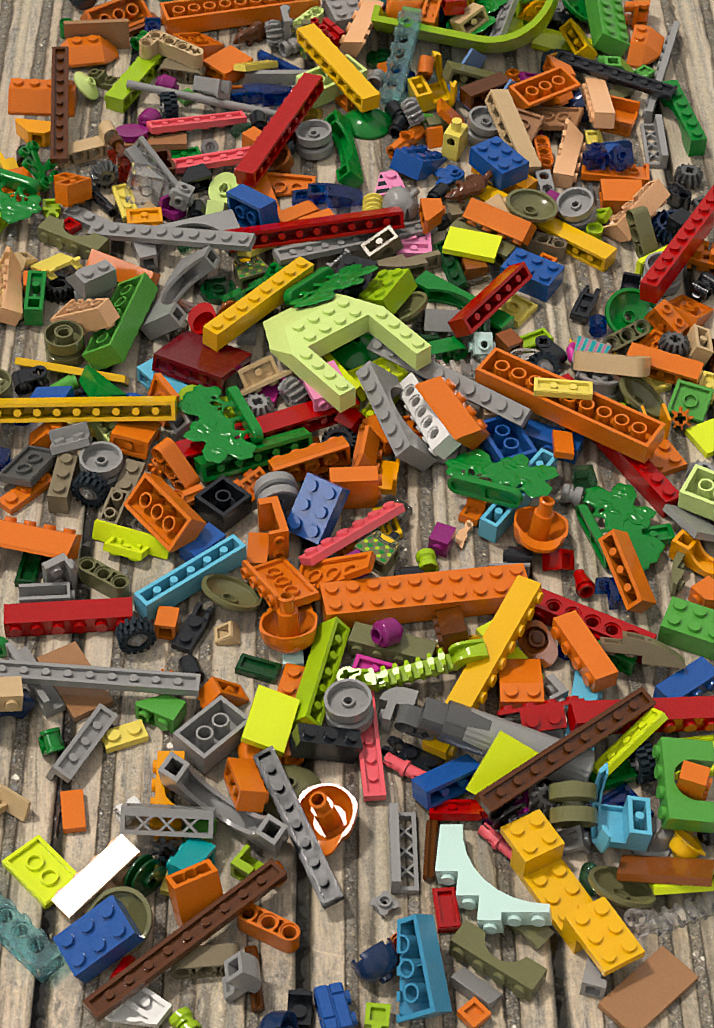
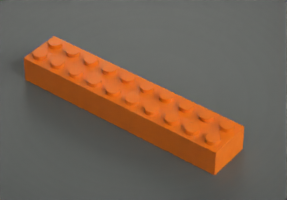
M175 0L160 2V19L162 20L165 32L173 35V33L207 32L210 30L250 26L255 21L265 23L270 20H279L281 22L280 7L282 5H288L290 7L289 17L297 19L311 7H320V0Z
M497 347L487 355L475 370V382L531 409L533 413L644 464L663 441L666 423L593 391L592 400L533 396L534 377L568 379Z
M518 563L319 583L320 599L318 601L323 622L337 616L349 628H353L355 621L373 626L376 621L389 617L395 618L400 624L431 621L433 618H436L435 610L460 606L463 617L490 615L497 613L517 576L520 575L526 578L528 576L524 564Z

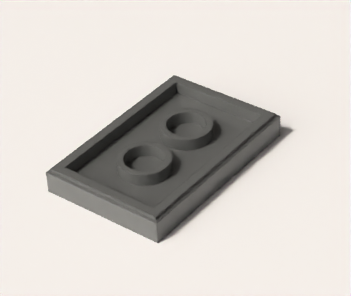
M27 445L0 471V482L32 487L56 463L58 454L52 455L49 448Z

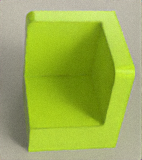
M246 844L230 862L231 876L240 882L264 864L251 856V846Z

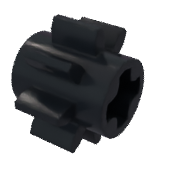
M702 279L701 282L695 281L690 288L691 296L699 302L701 300L707 301L713 292L712 285L705 279Z
M159 836V841L150 842L152 849L148 853L159 862L161 860L162 865L166 867L167 861L171 856H175L178 848L172 846L174 840L169 838L165 843V838Z

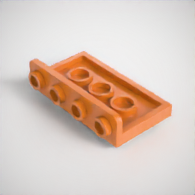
M284 556L256 566H252L247 560L242 561V568H240L242 578L247 580L251 588L258 592L260 598H264L268 606L272 607L276 612L280 607L278 596L285 592L295 595L296 607L308 605L320 599L319 591Z

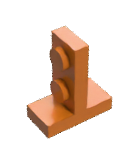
M425 0L419 17L420 24L439 27V11L442 0Z

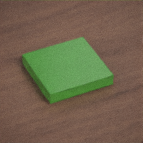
M678 379L667 408L670 416L674 417L671 411L679 412V407L682 406L683 411L690 409L689 415L694 416V418L689 420L690 422L703 423L714 395V389ZM682 413L677 417L686 420V416H682Z

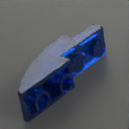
M270 83L242 84L241 89L231 90L229 101L249 105L262 104L263 107L281 105L294 87Z
M308 183V189L293 190L292 205L311 200L315 205L327 204L329 209L361 206L363 191L340 184Z

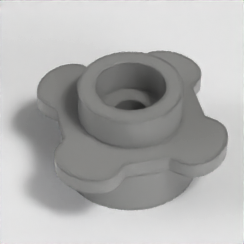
M382 891L380 896L373 897L370 902L371 906L375 907V911L381 916L390 915L393 909H397L399 906L398 901L390 896L391 893L389 891Z

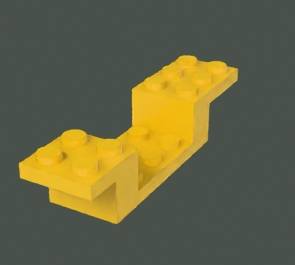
M540 809L500 828L501 835L512 849L510 866L537 903L550 904L552 925L573 954L584 949L604 977L644 957L645 950L605 897H601L593 901L563 861L562 856L565 842Z

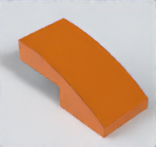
M467 497L466 505L459 513L458 521L466 523L467 520H470L477 527L479 519L485 513L489 502Z

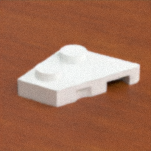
M144 987L108 1014L105 1019L108 1022L159 1028L173 1010V1006L147 987Z

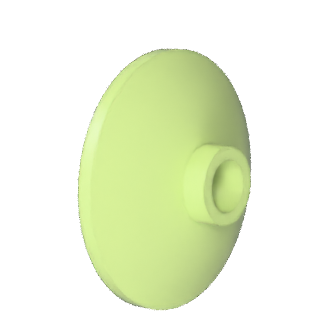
M77 71L73 76L77 88L88 99L96 100L99 97V91L95 80L85 73Z
M223 172L211 181L208 189L211 200L222 201L228 204L226 192L239 185L234 174Z

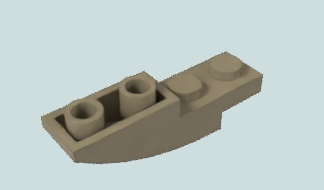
M439 250L408 258L400 254L377 260L378 269L373 279L381 270H394L397 268H409L413 278L416 279L426 270L440 268L441 253Z
M126 459L115 487L110 489L98 517L99 520L117 525L123 521L129 512L123 504L143 476L146 469L144 462Z
M622 631V639L600 637L599 644L607 655L622 653L632 658L640 655L642 664L649 668L663 666L673 671H678L680 668L685 669V659L666 644L648 636Z

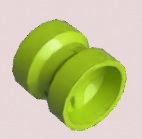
M591 222L586 226V233L602 241L604 228L599 223Z
M423 548L415 554L416 562L420 569L424 570V573L439 571L436 554L433 549Z
M182 1007L176 1010L169 1018V1024L172 1028H202L199 1021L194 1020L193 1013L189 1007Z

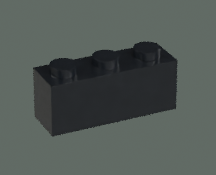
M297 723L289 737L291 757L354 764L363 749L360 730Z

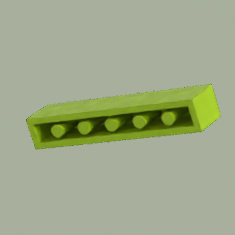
M156 54L148 60L142 59L140 56L137 57L134 63L121 75L119 80L105 93L106 109L124 114L143 92L126 88L127 80L150 84L157 76L161 62L169 58L160 54Z
M337 616L318 625L315 640L312 644L295 697L300 702L292 725L293 729L297 723L322 726L325 716L324 694L328 687L335 683L351 630Z

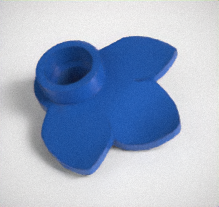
M456 165L438 168L433 172V175L439 178L435 186L440 182L450 185L451 183L455 184L458 180L463 181L465 173Z

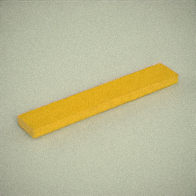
M21 357L15 359V365L19 367L32 368L41 365L46 367L47 372L70 374V376L75 374L76 377H81L84 368ZM97 371L111 383L129 386L130 379L125 375Z

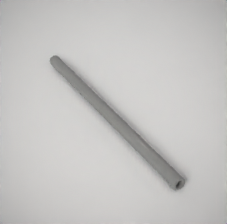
M127 80L126 88L158 95L161 92L175 91L176 98L231 110L246 113L261 110L266 114V117L270 118L277 111Z

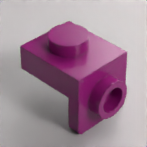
M169 194L160 198L159 207L162 209V216L167 217L171 221H177L186 216V211L178 210L169 205L171 199L168 197Z

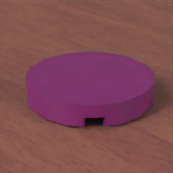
M124 124L116 128L125 143H136L140 136L143 135L147 139L149 135L148 128L141 124Z

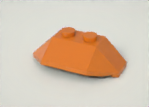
M635 24L626 63L631 68L637 69L643 64L648 65L660 58L665 37L652 27Z
M101 35L75 36L67 38L60 45L69 46V67L72 68L102 65L119 59L117 47Z
M360 424L351 467L377 466L379 474L380 463L378 461H381L383 456V449H380V440L369 425Z

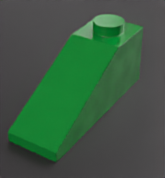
M28 270L24 302V325L43 326L47 271Z
M85 365L79 382L88 397H118L127 395L91 366Z

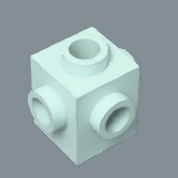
M474 332L470 335L468 352H471V358L483 361L496 347L495 341H493V332Z

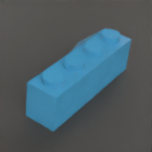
M414 914L398 919L397 953L400 954V963L397 966V976H400L396 998V1002H399V1014H396V1023L432 1018L452 1012L434 916L431 914Z

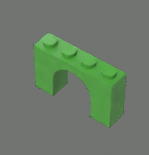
M661 737L657 744L653 746L652 757L655 758L656 762L654 777L658 783L656 798L659 799L660 804L658 819L661 820L662 829L714 833V802L694 800L685 796L677 788L674 781V773L681 770L684 760L711 768L714 764L713 742Z

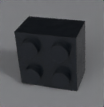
M224 475L194 496L195 512L223 533L252 512V495Z

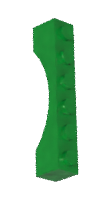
M677 80L662 81L678 87L677 93L671 101L659 99L663 107L670 108L675 114L682 135L683 147L688 157L704 155L707 137Z
M335 109L324 121L331 125L332 139L340 156V168L336 170L337 180L349 191L353 192L364 183L350 120Z
M427 270L415 279L418 287L413 292L421 291L426 293L428 303L447 304L463 309L476 297ZM498 309L481 326L484 332H493V339H495L497 333L509 328L513 329L514 317Z

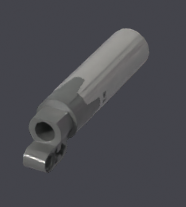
M430 697L426 698L422 708L411 704H401L394 723L395 729L402 733L426 741H431L436 737L437 741L483 757L500 730L539 753L560 740L557 737L452 700L447 704ZM589 749L545 779L556 783L568 780L588 782L595 763L594 751Z

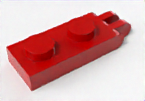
M449 799L444 801L443 804L429 808V819L465 822L480 821L482 818H488L487 813L476 799Z

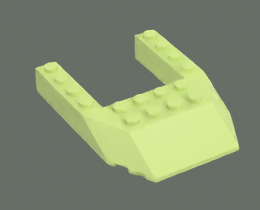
M335 293L330 301L303 306L302 308H294L295 306H292L263 322L270 352L340 413L356 405L355 386L321 358L329 352L370 332L416 371L431 363V345L386 308L346 295Z

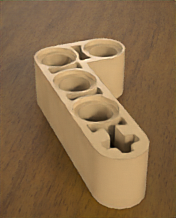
M151 30L139 40V56L142 59L148 60L156 54H160L193 69L203 67L202 48L163 31Z
M104 120L98 126L99 136L68 143V164H57V166L65 168L116 155V149H113L109 143L111 137L119 135L110 120Z
M575 350L573 370L647 377L650 376L652 357Z

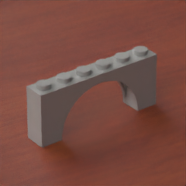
M232 209L156 225L219 231L240 228ZM131 242V247L140 267L148 270L158 268V256L167 245Z
M211 245L180 259L139 328L150 341L180 328L188 315L178 305L177 301L195 282L215 270L221 260V257Z
M369 360L355 373L386 438L398 459L424 472L438 459L429 451L428 448L430 446L415 434L403 420L392 401L394 397L403 391L397 376Z
M172 751L159 767L158 773L162 785L195 806L216 807L215 819L275 858L289 839L288 826L269 813L264 816L254 812L236 811L231 799L207 783L197 774L189 762Z

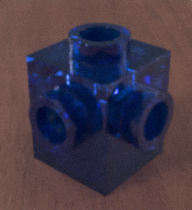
M593 142L592 144H585V151L582 153L584 165L588 170L605 169L608 151L602 143Z
M613 147L606 158L610 170L622 172L630 169L634 165L633 148Z

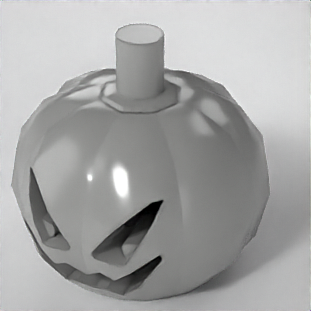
M402 186L392 187L383 196L382 207L399 206L404 212V223L413 221L419 210L415 197L420 193V190L415 187L410 192Z

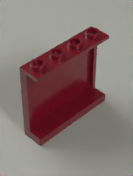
M185 330L154 353L152 371L191 385L216 386L222 390V393L224 381L240 368L251 364L252 353L230 345H225L216 352L202 343L203 336Z

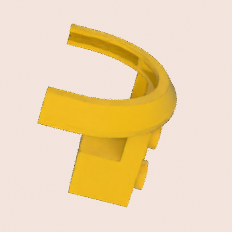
M432 51V56L435 57L434 72L437 82L427 84L423 75L407 79L409 97L416 98L422 112L436 109L437 101L440 98L451 107L454 106L457 100V81L454 80L453 83L450 81L449 92L442 76L441 53Z

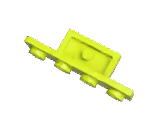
M99 519L94 521L92 538L104 542L103 551L109 552L113 556H124L135 562L142 561L147 555L162 559L169 558L170 552L152 534Z

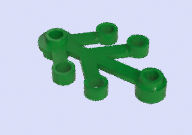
M32 140L25 146H22L18 150V154L25 159L22 162V166L40 183V190L46 192L52 188L51 183L54 182V175L60 173L53 170L57 164H51L50 158L44 165L41 164L38 155L40 146L36 141ZM50 169L53 170L48 177L45 176V172Z
M266 275L253 281L244 290L239 287L221 296L223 302L231 299L232 301H238L246 295L245 292L254 290L269 279V277Z

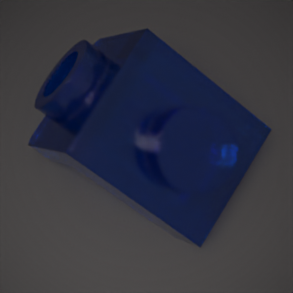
M600 577L595 579V594H607L609 610H617L618 601H622V597L614 578Z

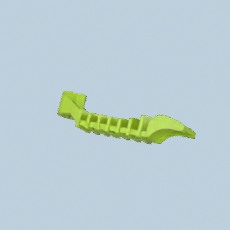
M472 639L452 644L448 649L449 654L445 655L442 648H439L438 657L433 658L431 653H427L426 660L421 661L419 657H416L415 663L409 664L408 660H405L404 665L399 667L396 663H392V668L387 670L383 665L380 668L381 671L375 673L373 668H352L346 666L337 672V680L357 679L365 683L371 691L380 692L381 689H390L396 685L400 687L404 683H414L416 680H426L428 677H438V675L443 673L449 674L451 671H458L470 662L489 658L484 639Z

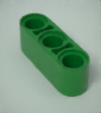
M452 336L428 342L431 345V360L441 365L463 360L468 355V350L460 337Z

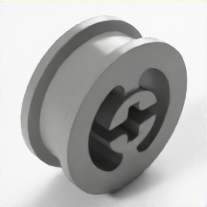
M587 371L580 373L579 378L582 381L593 382V391L612 400L619 397L617 385H619L620 377L614 374Z

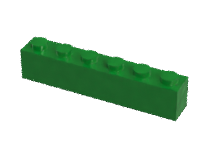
M302 427L266 437L263 442L255 444L257 448L252 453L254 456L244 460L227 455V458L221 463L206 461L203 455L195 457L196 473L205 483L216 480L222 475L227 477L248 471L251 468L255 469L259 466L268 465V460L276 455L282 456L294 449H303L313 444L312 433Z

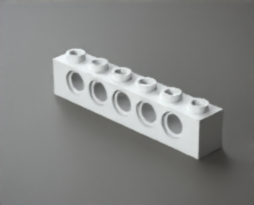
M411 372L400 382L403 391L400 392L398 397L405 403V409L411 413L410 418L417 424V430L424 435L422 439L430 446L428 448L435 457L439 455L445 460L461 443L453 438L415 388V385L423 382V380L414 372Z

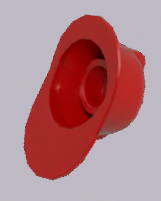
M207 302L194 306L187 318L191 331L203 336V326L214 319L216 313L213 306Z

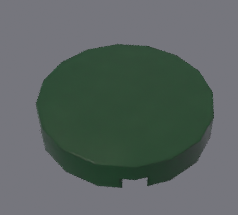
M388 49L372 50L366 56V64L372 70L377 69L378 63L392 61L394 68L398 63V57L395 56L393 51Z
M214 276L206 279L205 283L201 284L200 296L207 303L222 305L221 296L235 290L236 285L232 280H226V277Z

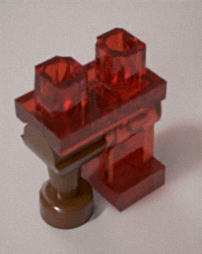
M114 135L109 141L113 149L107 150L108 159L118 167L119 176L117 178L119 182L134 183L135 167L123 153L129 147L124 148L123 138L120 135Z

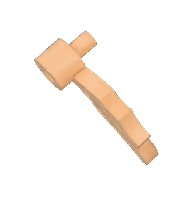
M467 520L465 528L457 531L458 534L455 536L456 544L459 545L461 550H463L465 541L468 538V532L474 530L473 522Z

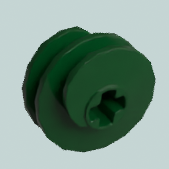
M149 853L144 854L129 868L124 885L136 889L147 897L164 880L166 868L160 866V862L157 859H153Z

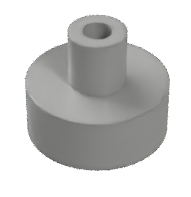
M205 139L201 143L203 154L218 152L219 146L214 139Z

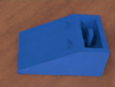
M419 144V146L411 145V147L403 146L402 148L395 149L389 168L417 181L426 180L447 161V158L443 157L441 152H432L428 150L427 146Z

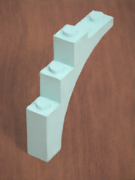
M440 824L435 866L438 884L448 886L457 884L456 899L458 907L467 910L478 908L477 922L479 928L486 931V934L493 935L504 933V925L514 927L520 925H534L536 927L552 925L550 904L533 903L514 898L497 890L483 879L472 865L466 853V836L463 824Z

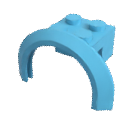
M605 763L599 769L595 781L597 785V801L591 803V807L598 809V825L590 827L591 840L600 853H605L608 847L646 852L652 838L650 798L627 795L624 806L601 804L604 786L609 774L608 763Z

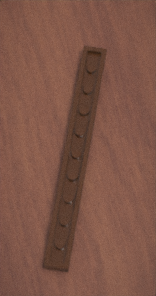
M69 46L52 47L51 164H68Z
M643 686L478 792L474 798L489 816L655 706L656 702Z
M271 858L82 1000L83 1007L97 1022L101 1021L285 881L287 873Z

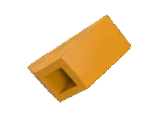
M15 118L16 134L26 143L33 140L41 147L50 145L51 121Z

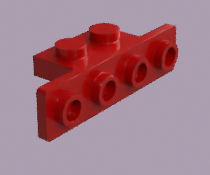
M578 695L566 697V701L557 702V699L545 700L544 704L535 705V702H528L522 704L520 708H514L513 705L503 706L500 708V711H497L496 715L500 718L520 716L521 725L540 732L567 729L564 709L569 707L571 701H585V698H579Z

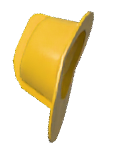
M674 830V835L669 843V847L673 851V857L697 859L700 855L706 856L699 839L693 831Z

